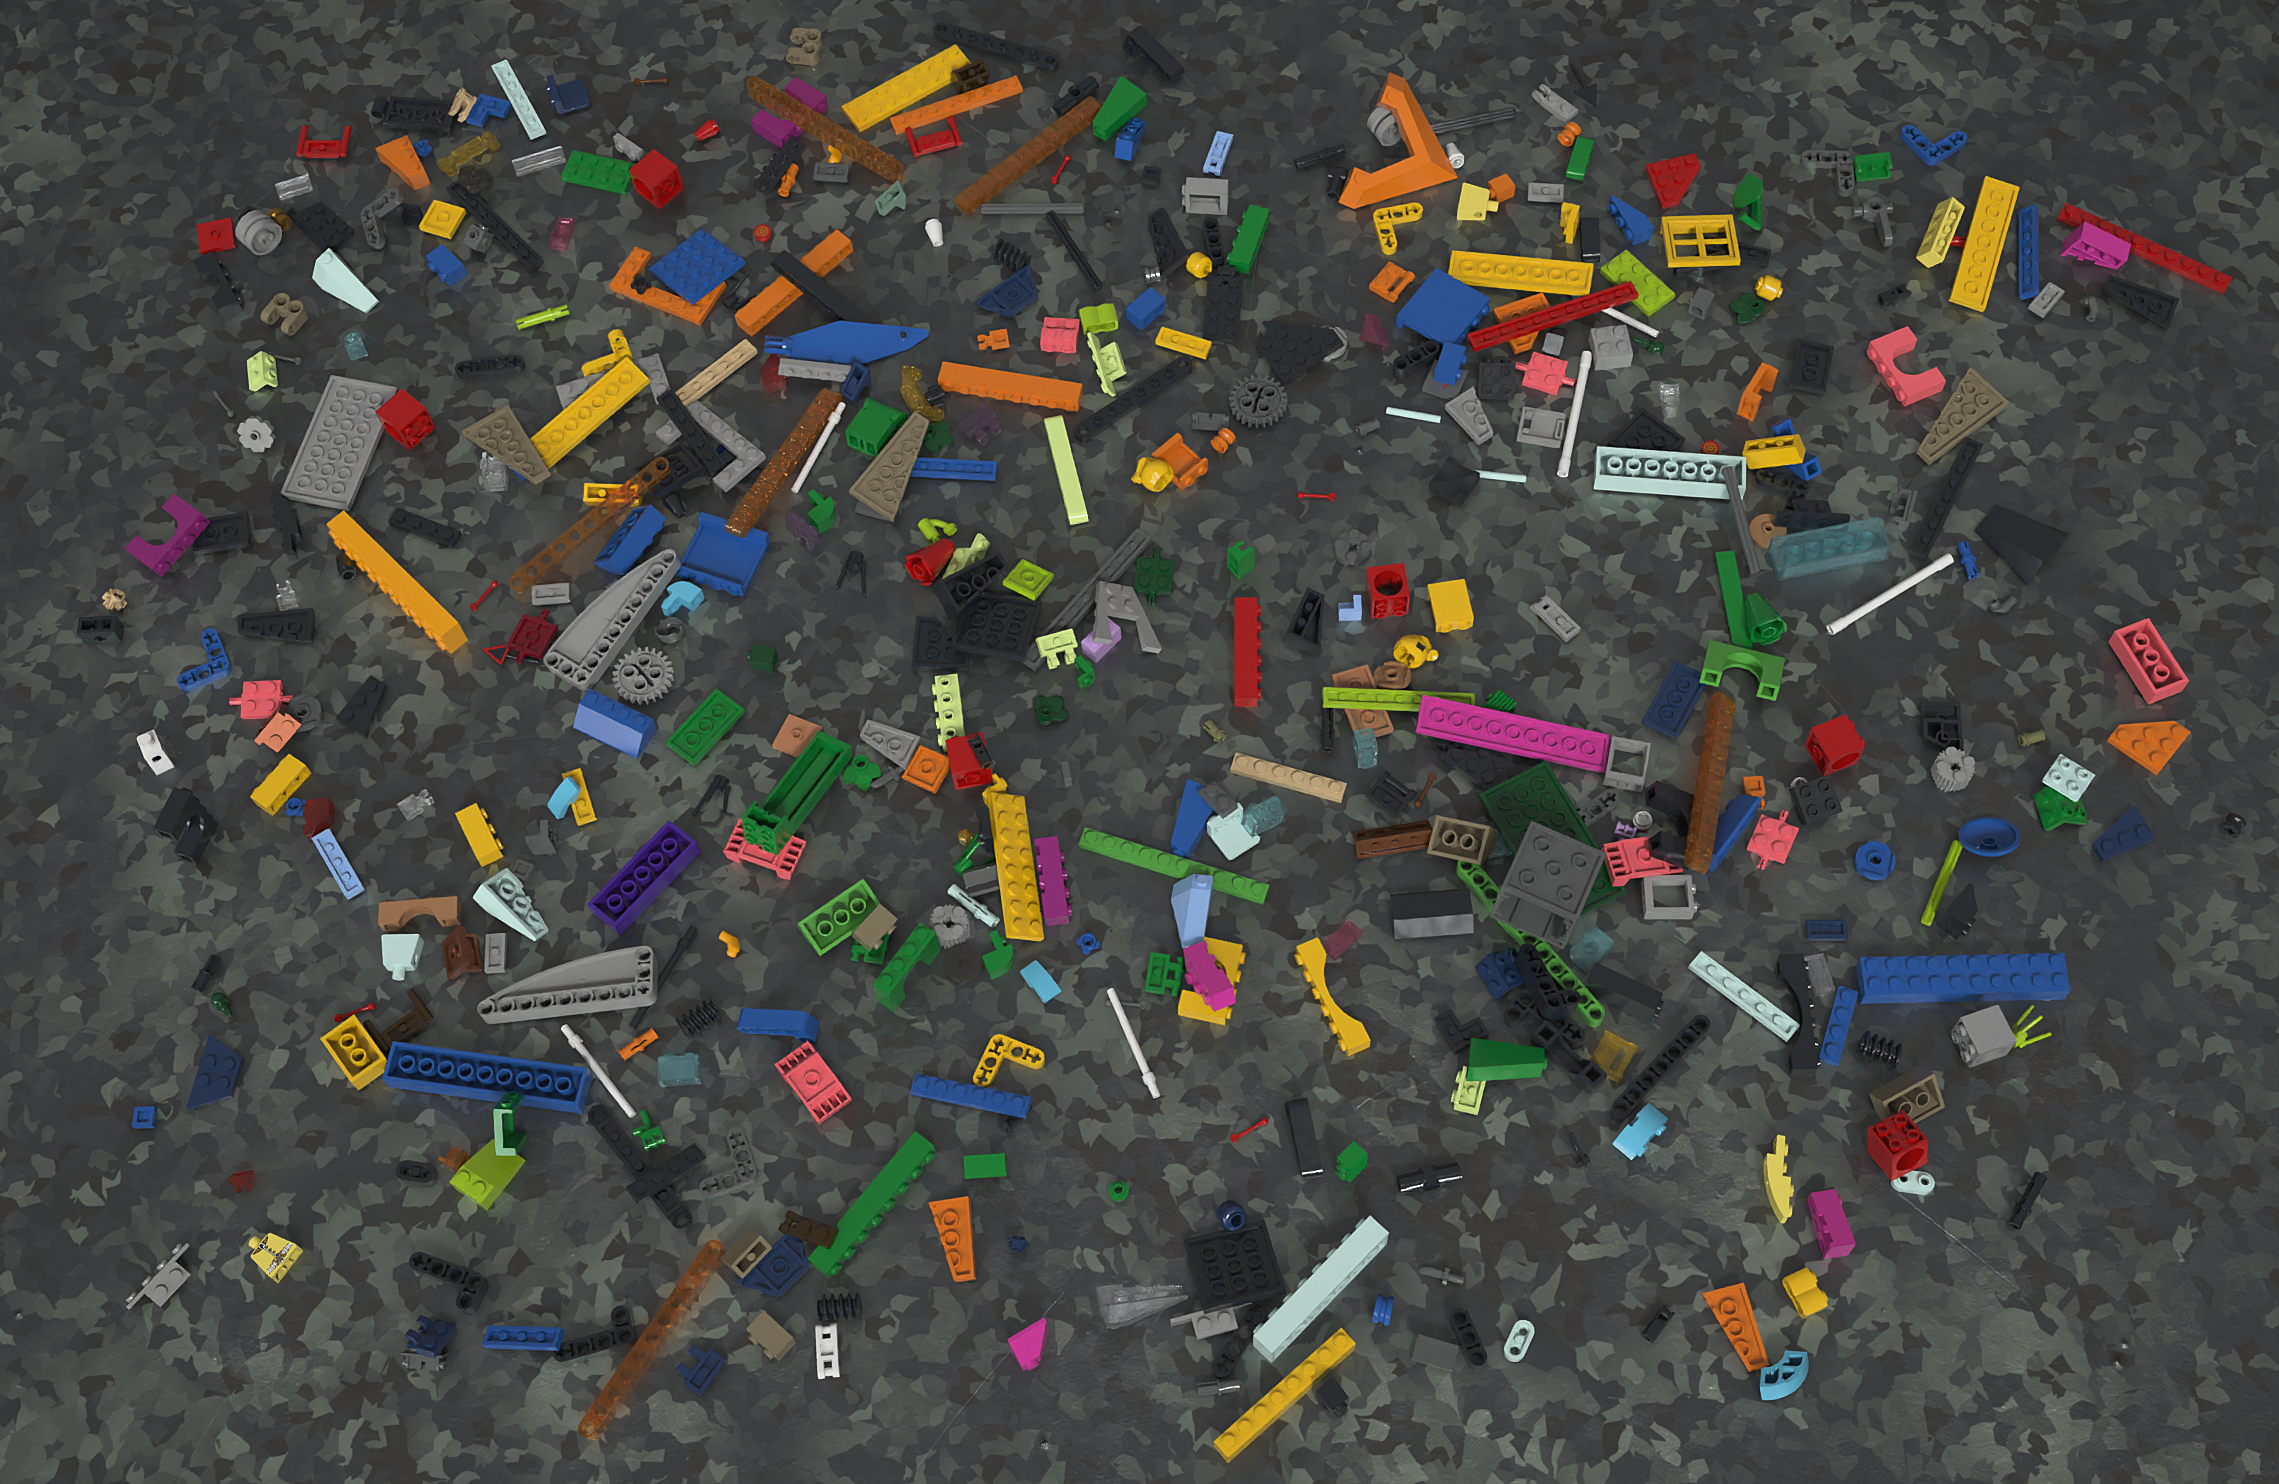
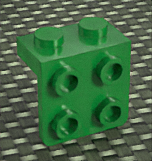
M2050 786L2033 795L2044 830L2051 831L2063 823L2079 825L2088 823L2087 813L2083 807L2081 797L2077 802H2074Z

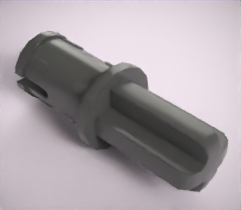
M1217 1378V1381L1197 1384L1198 1396L1213 1394L1221 1396V1393L1240 1392L1238 1378L1219 1380Z

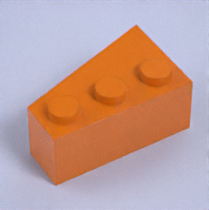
M407 135L375 148L381 162L389 166L394 173L396 172L414 190L431 184Z

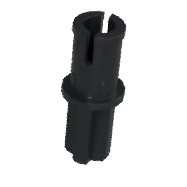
M214 954L209 957L203 969H199L200 973L191 985L192 989L203 993L207 983L214 977L212 974L221 961L220 957Z

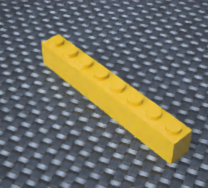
M1340 1328L1214 1441V1448L1229 1463L1355 1350L1356 1343Z

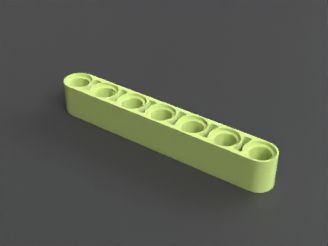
M1059 415L1045 418V428L1070 525L1088 522V515L1063 417Z

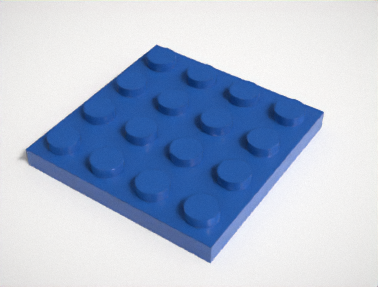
M701 228L651 266L649 270L652 275L693 306L746 263L743 258Z

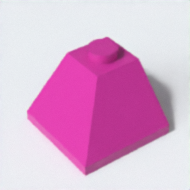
M1045 1318L1040 1319L1007 1339L1010 1350L1023 1371L1034 1369L1039 1365L1038 1362L1042 1360L1049 1333Z

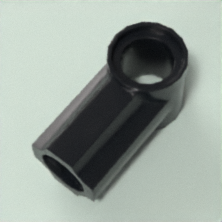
M1330 166L1328 185L1325 196L1329 200L1336 201L1340 198L1343 184L1347 180L1348 169Z

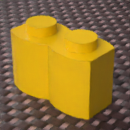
M1807 1267L1784 1277L1782 1280L1787 1294L1802 1319L1824 1310L1828 1306L1826 1293L1823 1290L1820 1291L1817 1287V1277Z

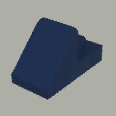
M857 361L854 362L839 392L853 402L857 401L864 386H871L870 370Z

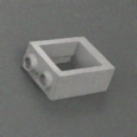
M1186 178V184L1182 185V205L1186 206V213L1227 215L1229 202L1228 180ZM1191 194L1220 196V199L1193 198Z
M1612 736L1603 785L1642 793L1651 743L1641 739L1632 740L1624 736ZM1620 750L1643 755L1640 776L1611 771L1614 751Z
M1657 875L1642 878L1641 891L1644 919H1692L1694 912H1697V901L1693 900L1696 885L1695 882H1692L1691 875ZM1652 886H1685L1687 907H1654Z

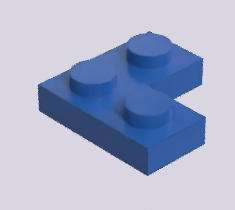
M479 94L466 121L468 124L483 127L489 115L505 118L512 104L508 100Z

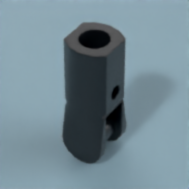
M1903 283L1891 290L1878 294L1877 300L1881 306H1884L1894 301L1908 298L1912 292L1906 288L1907 284Z
M976 735V738L972 740L967 739L980 767L983 770L991 767L993 761L980 736Z
M1007 1115L1000 1122L999 1127L1007 1130V1134L1010 1135L1024 1118ZM1011 1118L1015 1120L1013 1124L1009 1122Z
M1665 1305L1661 1307L1641 1333L1642 1337L1650 1343H1654L1675 1314L1668 1311ZM1659 1315L1666 1319L1665 1323L1658 1319Z

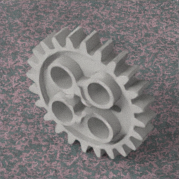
M639 647L637 653L631 650L630 656L624 654L625 660L619 659L621 665H615L617 671L612 672L615 677L612 679L615 684L614 687L618 691L619 696H623L625 701L630 698L631 704L636 700L639 705H641L642 701H645L648 705L650 699L656 702L657 696L661 699L663 698L662 692L668 693L666 687H672L671 681L674 680L672 663L667 655L664 656L662 651L657 653L655 648L651 652L648 647L645 648V651H642ZM634 665H636L641 671V673L648 678L649 682L653 685V687H651L647 683L646 679L639 674L638 670L634 667Z

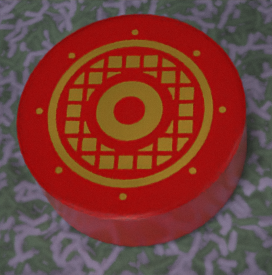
M765 224L756 226L754 229L755 239L759 242L768 241L772 236L770 227Z
M1705 441L1701 446L1700 453L1718 455L1720 448L1714 441Z

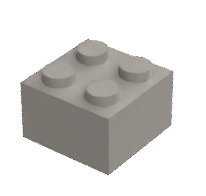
M1626 325L1590 329L1588 342L1590 351L1593 354L1592 360L1595 371L1631 366L1633 351Z

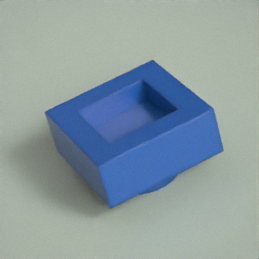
M155 1106L135 1107L132 1127L134 1129L155 1128L157 1108Z

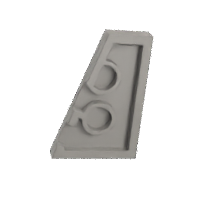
M1471 387L1445 404L1444 409L1480 445L1493 436V430L1482 410L1474 387Z
M871 720L866 721L860 733V738L905 770L921 741L920 736Z

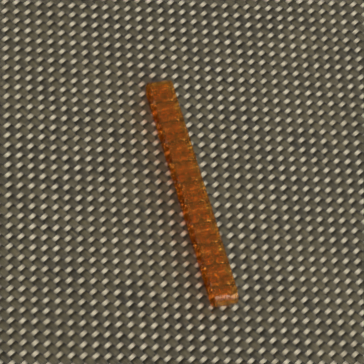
M752 76L748 78L746 83L747 94L753 100L893 183L897 180L903 181L904 165L897 159L759 77Z
M1093 96L1087 97L959 193L954 200L955 205L966 215L972 214L981 207V204L988 202L1090 125L1103 104Z
M827 388L821 390L726 522L725 532L741 539L746 537L829 421V416L835 411L842 400L841 394Z
M658 457L515 572L508 581L510 588L516 593H523L664 479L671 471L668 460L664 457ZM660 463H665L667 466L664 470L660 471L657 469ZM645 475H652L651 481H643ZM632 486L638 487L637 492L634 494L629 493V489ZM617 498H623L624 501L621 505L617 506L614 504ZM602 510H609L608 516H600ZM594 521V527L587 529V522ZM574 533H580V538L577 541H573L571 538ZM559 545H566L565 551L557 552ZM551 556V562L543 564L544 557ZM531 568H537V573L534 576L528 575ZM521 579L523 582L521 587L515 588L514 582Z
M1720 691L1713 694L1709 703L1684 856V865L1700 874L1706 873L1711 865L1736 701Z
M710 1240L705 1244L579 1423L578 1432L586 1441L594 1442L600 1438L723 1262L720 1257L726 1251L718 1240ZM714 1248H720L717 1255H710ZM703 1265H707V1266H708V1267H707V1270H706L705 1272H703V1273H699V1272H698V1270H699V1268H700L701 1266H703ZM689 1283H695V1287L692 1290H686ZM676 1301H683V1304L679 1308H674V1304ZM670 1318L668 1325H661L663 1319ZM657 1335V1341L653 1344H649V1339L652 1336ZM641 1353H645V1358L642 1361L637 1362V1356ZM632 1371V1377L624 1380L625 1373ZM616 1389H620L619 1395L611 1398V1393ZM607 1407L606 1414L598 1416L599 1410ZM593 1425L594 1431L586 1435V1428Z

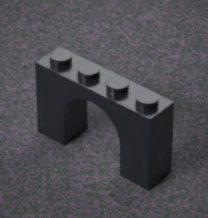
M1660 781L1654 782L1645 789L1646 806L1668 815L1677 827L1678 837L1664 831H1659L1648 839L1649 856L1688 870L1700 862L1694 794Z
M174 787L153 829L160 837L177 842L183 832L174 853L180 860L198 865L218 824L213 819V816L206 811L207 808L202 806L200 800L193 795V791L187 788L178 789Z

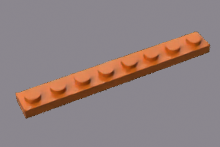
M1016 75L891 117L890 123L897 135L905 132L907 127L915 129L1021 93L1023 88Z

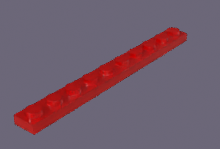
M2066 203L2058 215V220L2076 228L2084 221L2130 243L2129 252L2224 294L2233 278L2071 204Z
M1632 281L1469 333L1467 334V340L1473 352L1636 300L1639 294Z

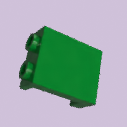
M517 1092L504 1094L493 1109L495 1155L516 1156L527 1141V1133H517L514 1130V1113L525 1099L524 1095H520Z

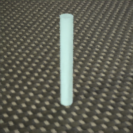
M1387 407L1386 414L1436 423H1440L1441 420L1439 415Z
M1475 470L1480 473V478L1526 483V475Z

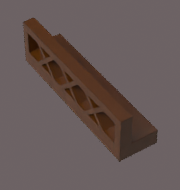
M1429 820L1354 831L1352 832V838L1355 843L1356 857L1361 859L1428 848L1433 829Z

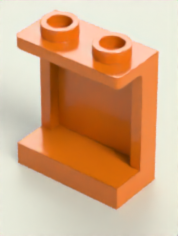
M1762 362L1742 394L1737 411L1738 415L1752 422L1754 421L1762 396L1758 395L1760 389L1772 392L1779 372L1778 369Z
M1178 432L1151 454L1152 458L1162 459L1172 467L1174 477L1171 481L1181 490L1191 486L1196 478L1204 475L1208 470V459L1206 457L1201 459L1183 443V437Z

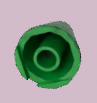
M1761 593L1749 594L1745 599V609L1750 639L1754 644L1758 642L1760 645H1768L1778 641L1781 638L1780 635L1787 631L1785 620Z

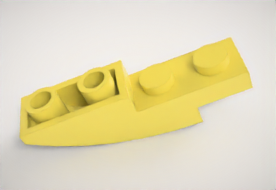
M1777 1135L1773 1142V1154L1767 1153L1764 1158L1763 1171L1766 1192L1772 1209L1780 1223H1785L1787 1218L1792 1215V1205L1789 1204V1198L1793 1196L1794 1185L1791 1184V1177L1785 1176L1787 1163H1784V1156H1787L1788 1144L1785 1143V1136Z

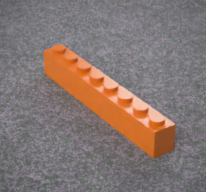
M836 229L799 261L819 278H822L853 252L852 242ZM781 275L770 286L765 287L758 296L752 298L746 306L737 311L735 314L737 325L752 337L800 297L803 292Z
M942 362L938 376L939 387H942L947 392L954 391L980 397H992L998 400L1004 399L1016 403L1023 402L1034 406L1041 405L1067 411H1079L1083 397V384L950 362Z

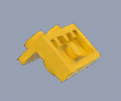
M1563 202L1560 226L1565 227L1563 235H1566V243L1572 244L1578 229L1580 206Z

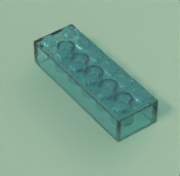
M1880 517L1771 538L1768 546V552L1779 581L1887 560L1892 549Z

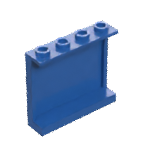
M1436 268L1397 314L1396 327L1402 329L1406 325L1430 340L1436 341L1442 347L1445 342L1460 345L1463 339H1467V334L1470 333L1471 329L1478 326L1480 318L1488 314L1490 298Z
M701 512L698 517L700 525L681 560V566L676 574L682 579L688 578L701 585H710L716 590L722 589L732 595L744 596L771 543L768 532Z

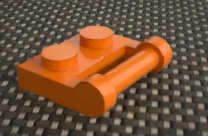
M1389 261L1369 284V289L1394 303L1408 283L1415 279V275L1411 271H1405ZM1401 277L1403 280L1393 291H1389Z

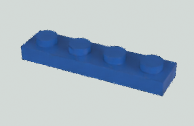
M1838 986L1819 1052L1821 1062L1834 1066L1839 1065L1858 991Z
M488 1325L482 1345L490 1349L559 1351L565 1331L561 1327Z

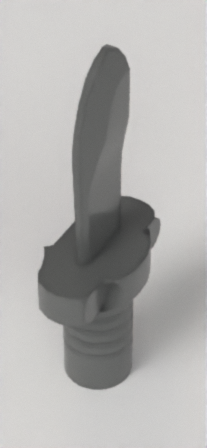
M888 766V773L871 783V787H880L892 778L898 781L900 779L898 775L904 772L905 769L900 766L894 769Z
M1447 1266L1445 1271L1431 1267L1419 1269L1420 1274L1443 1279L1442 1285L1446 1286L1448 1281L1463 1285L1465 1276L1450 1273L1451 1267Z

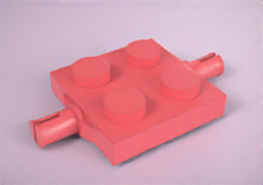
M1533 352L1531 360L1527 365L1516 362V369L1524 371L1523 386L1557 395L1563 383L1574 386L1576 379L1565 376L1568 366L1567 361Z
M281 680L248 681L243 683L241 697H230L229 703L230 705H241L242 719L269 718L281 703H289L295 695L283 694V682Z
M1785 810L1780 811L1778 819L1761 814L1747 846L1748 851L1756 853L1761 857L1757 864L1759 869L1761 867L1764 870L1768 860L1783 864L1786 862L1799 828L1785 822L1789 815Z

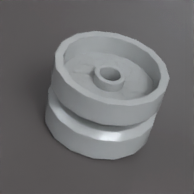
M1382 107L1376 108L1368 119V128L1381 145L1391 146L1398 143L1403 138L1392 112Z
M253 210L240 219L235 229V235L252 253L265 255L274 250L280 243L282 229L265 212Z

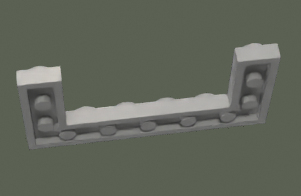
M657 353L632 362L651 381L650 386L656 403L659 404L656 398L671 389ZM611 369L556 386L563 410Z
M696 399L685 407L701 429L738 457L713 478L714 483L725 492L730 490L766 459L762 451ZM671 420L655 432L657 437L668 446L681 436V433Z

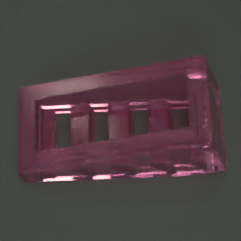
M558 217L548 238L552 250H567L576 222L574 218Z

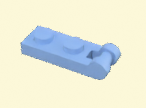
M1216 132L1204 164V173L1209 174L1211 172L1221 176L1222 168L1233 141V134Z

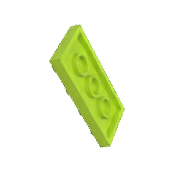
M1628 250L1623 251L1600 268V273L1614 286L1632 281L1639 296L1638 299L1631 302L1648 317L1675 298V293Z

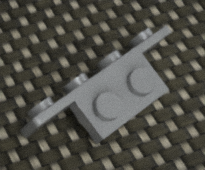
M187 1241L184 1244L180 1242L171 1251L173 1255L168 1260L165 1258L156 1267L158 1271L153 1276L149 1274L141 1283L143 1287L138 1292L134 1290L127 1297L126 1301L128 1303L125 1306L130 1309L146 1294L161 1307L191 1275L176 1262L190 1244Z
M1253 1302L1208 1314L1203 1313L1202 1307L1194 1309V1313L1188 1315L1185 1312L1173 1315V1319H1170V1325L1172 1327L1192 1321L1197 1340L1238 1329L1233 1310L1252 1305Z

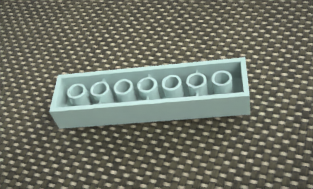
M1597 446L1594 460L1593 489L1730 499L1722 469L1732 466L1740 496L1743 499L1746 489V457Z
M1369 1216L1366 1220L1364 1218L1361 1219L1355 1226L1356 1230L1352 1235L1348 1233L1341 1240L1342 1245L1338 1249L1333 1248L1326 1256L1328 1259L1323 1264L1319 1263L1312 1270L1314 1274L1309 1279L1305 1277L1298 1284L1297 1287L1299 1289L1294 1294L1289 1293L1283 1300L1284 1304L1279 1309L1276 1307L1268 1315L1270 1319L1265 1324L1260 1323L1254 1329L1253 1346L1271 1363L1387 1245L1389 1232L1374 1218Z

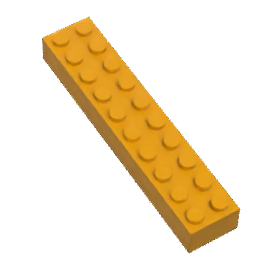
M344 510L326 524L330 530L328 534L335 540L333 541L340 550L344 549L346 556L351 561L355 560L358 568L362 572L366 571L369 579L373 583L377 582L384 594L388 593L390 599L396 605L400 604L402 611L408 617L411 615L414 618V623L419 628L423 627L426 635L431 640L434 638L442 651L446 649L452 654L468 641L460 624Z

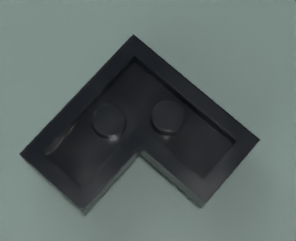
M1450 1009L1433 1019L1453 1054L1469 1047L1471 1038L1484 1039L1489 1036V1032L1480 1017L1461 1026L1454 1012Z

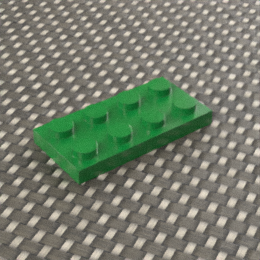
M573 150L562 172L561 179L570 183L626 195L632 182L629 170L636 163Z
M715 689L665 742L666 746L695 767L745 713V710L718 689Z

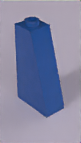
M1189 778L1185 784L1171 840V851L1176 856L1189 859L1205 833L1208 820L1216 814L1198 794V791L1205 786Z

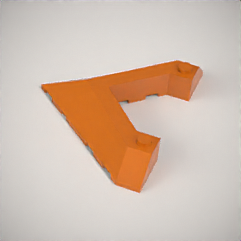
M1389 72L1376 105L1392 112L1410 157L1372 174L1356 167L1351 169L1338 203L1352 209L1458 178L1406 79Z

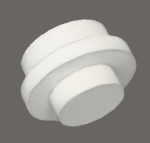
M1646 811L1637 812L1633 817V825L1639 830H1647L1652 825V817Z

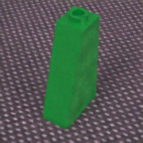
M1121 76L1092 122L1095 136L1104 141L1112 137L1147 105V93Z
M1471 1038L1466 1081L1541 1077L1542 1069L1547 1068L1548 1057H1544L1545 1048Z

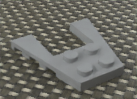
M1099 581L1096 585L1095 603L1097 604L1094 610V616L1096 617L1093 624L1094 637L1092 642L1109 645L1113 641L1107 617L1112 616L1136 621L1142 651L1159 653L1162 647L1133 587Z

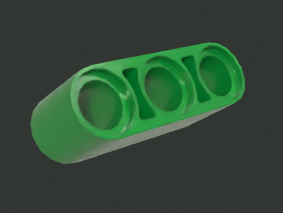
M1577 136L1567 168L1566 178L1583 181L1595 139Z

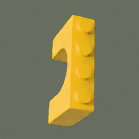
M1204 937L1208 945V954L1215 956L1216 961H1214V964L1218 968L1223 969L1234 988L1235 983H1239L1242 971L1239 970V966L1244 964L1246 953L1243 952V945ZM1234 989L1235 998L1237 994V989ZM1182 990L1178 1005V1015L1225 1025L1226 1020L1231 1018L1233 1008L1227 1006L1214 1012L1209 1005H1205L1201 995Z

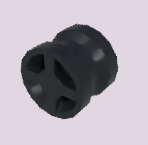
M2230 813L2220 829L2225 835L2237 838L2241 834V829H2244L2247 823L2242 816Z

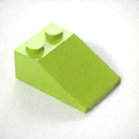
M493 1138L462 1165L450 1183L457 1191L485 1210H488L526 1160L519 1155H495V1139Z

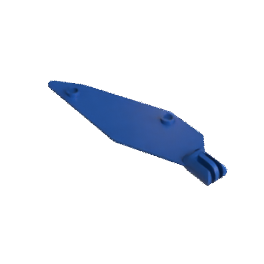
M837 321L789 337L765 335L764 347L766 348L764 353L786 355L789 359L849 366H853L854 362L857 361L862 365L910 349L928 337L929 331L921 328ZM904 333L906 337L902 338L900 334Z

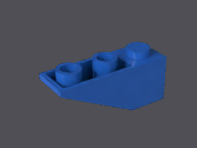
M1131 118L1116 138L1115 158L1129 161L1133 159L1147 122L1139 118Z
M1610 196L1608 210L1610 214L1614 215L1617 225L1622 228L1625 238L1631 242L1632 246L1651 239L1654 227L1647 216L1615 196Z

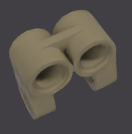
M815 28L792 29L791 41L795 44H802V47L788 48L786 60L792 64L809 66L818 64L820 62V51L823 48L821 32Z
M279 293L264 308L260 317L263 322L269 325L274 324L280 316L286 317L281 325V331L292 336L308 320L309 315L301 301L290 299L286 293Z

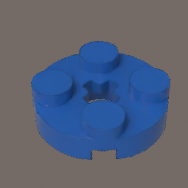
M1870 841L1860 846L1855 854L1854 864L1856 872L1870 880H1885L1895 867L1896 857L1886 844L1879 841ZM1873 857H1877V861H1879L1880 864H1873L1870 861V859H1873Z

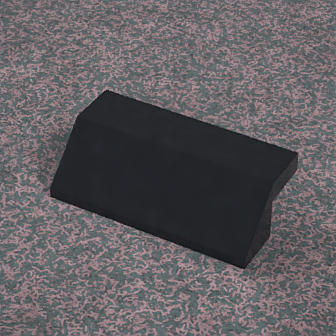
M1469 888L1390 895L1395 939L1474 933L1473 909Z

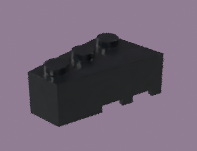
M1307 587L1282 643L1317 658L1321 649L1324 594Z

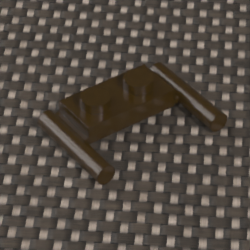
M413 988L407 991V995L417 1008L379 1033L369 1019L363 1022L364 1027L384 1054L390 1052L393 1041L404 1043L427 1027V1023L435 1019Z

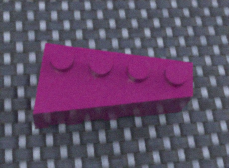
M1058 836L1034 839L1046 926L1069 923L1068 916H1072L1071 904H1067L1066 898H1070L1069 887L1064 886V880H1068L1066 868L1062 869L1061 863L1065 862L1064 850L1060 851Z

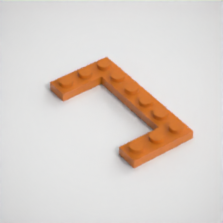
M635 246L609 284L610 290L701 326L726 288V282H722L693 306L685 299L653 286L647 289L644 294L639 295L635 289H631L630 285L639 276L651 258V253Z

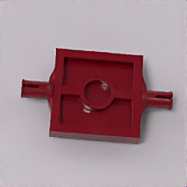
M543 608L539 617H531L525 614L521 617L507 643L509 649L519 652L514 660L516 664L519 663L521 665L525 656H532L538 659L543 658L558 630L557 625L546 621L550 613L548 609Z

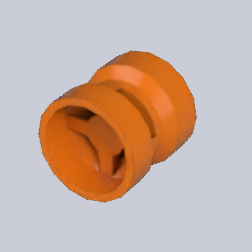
M1568 122L1564 126V130L1558 134L1559 142L1565 146H1571L1575 142V138L1581 134V128L1574 122Z
M1222 428L1218 432V436L1211 440V445L1216 451L1224 453L1228 449V445L1236 440V437L1229 429Z

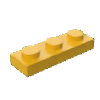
M1161 327L1155 340L1156 345L1205 360L1212 346V341Z
M581 768L563 773V780L571 776L581 789L576 802L571 804L578 826L597 820Z

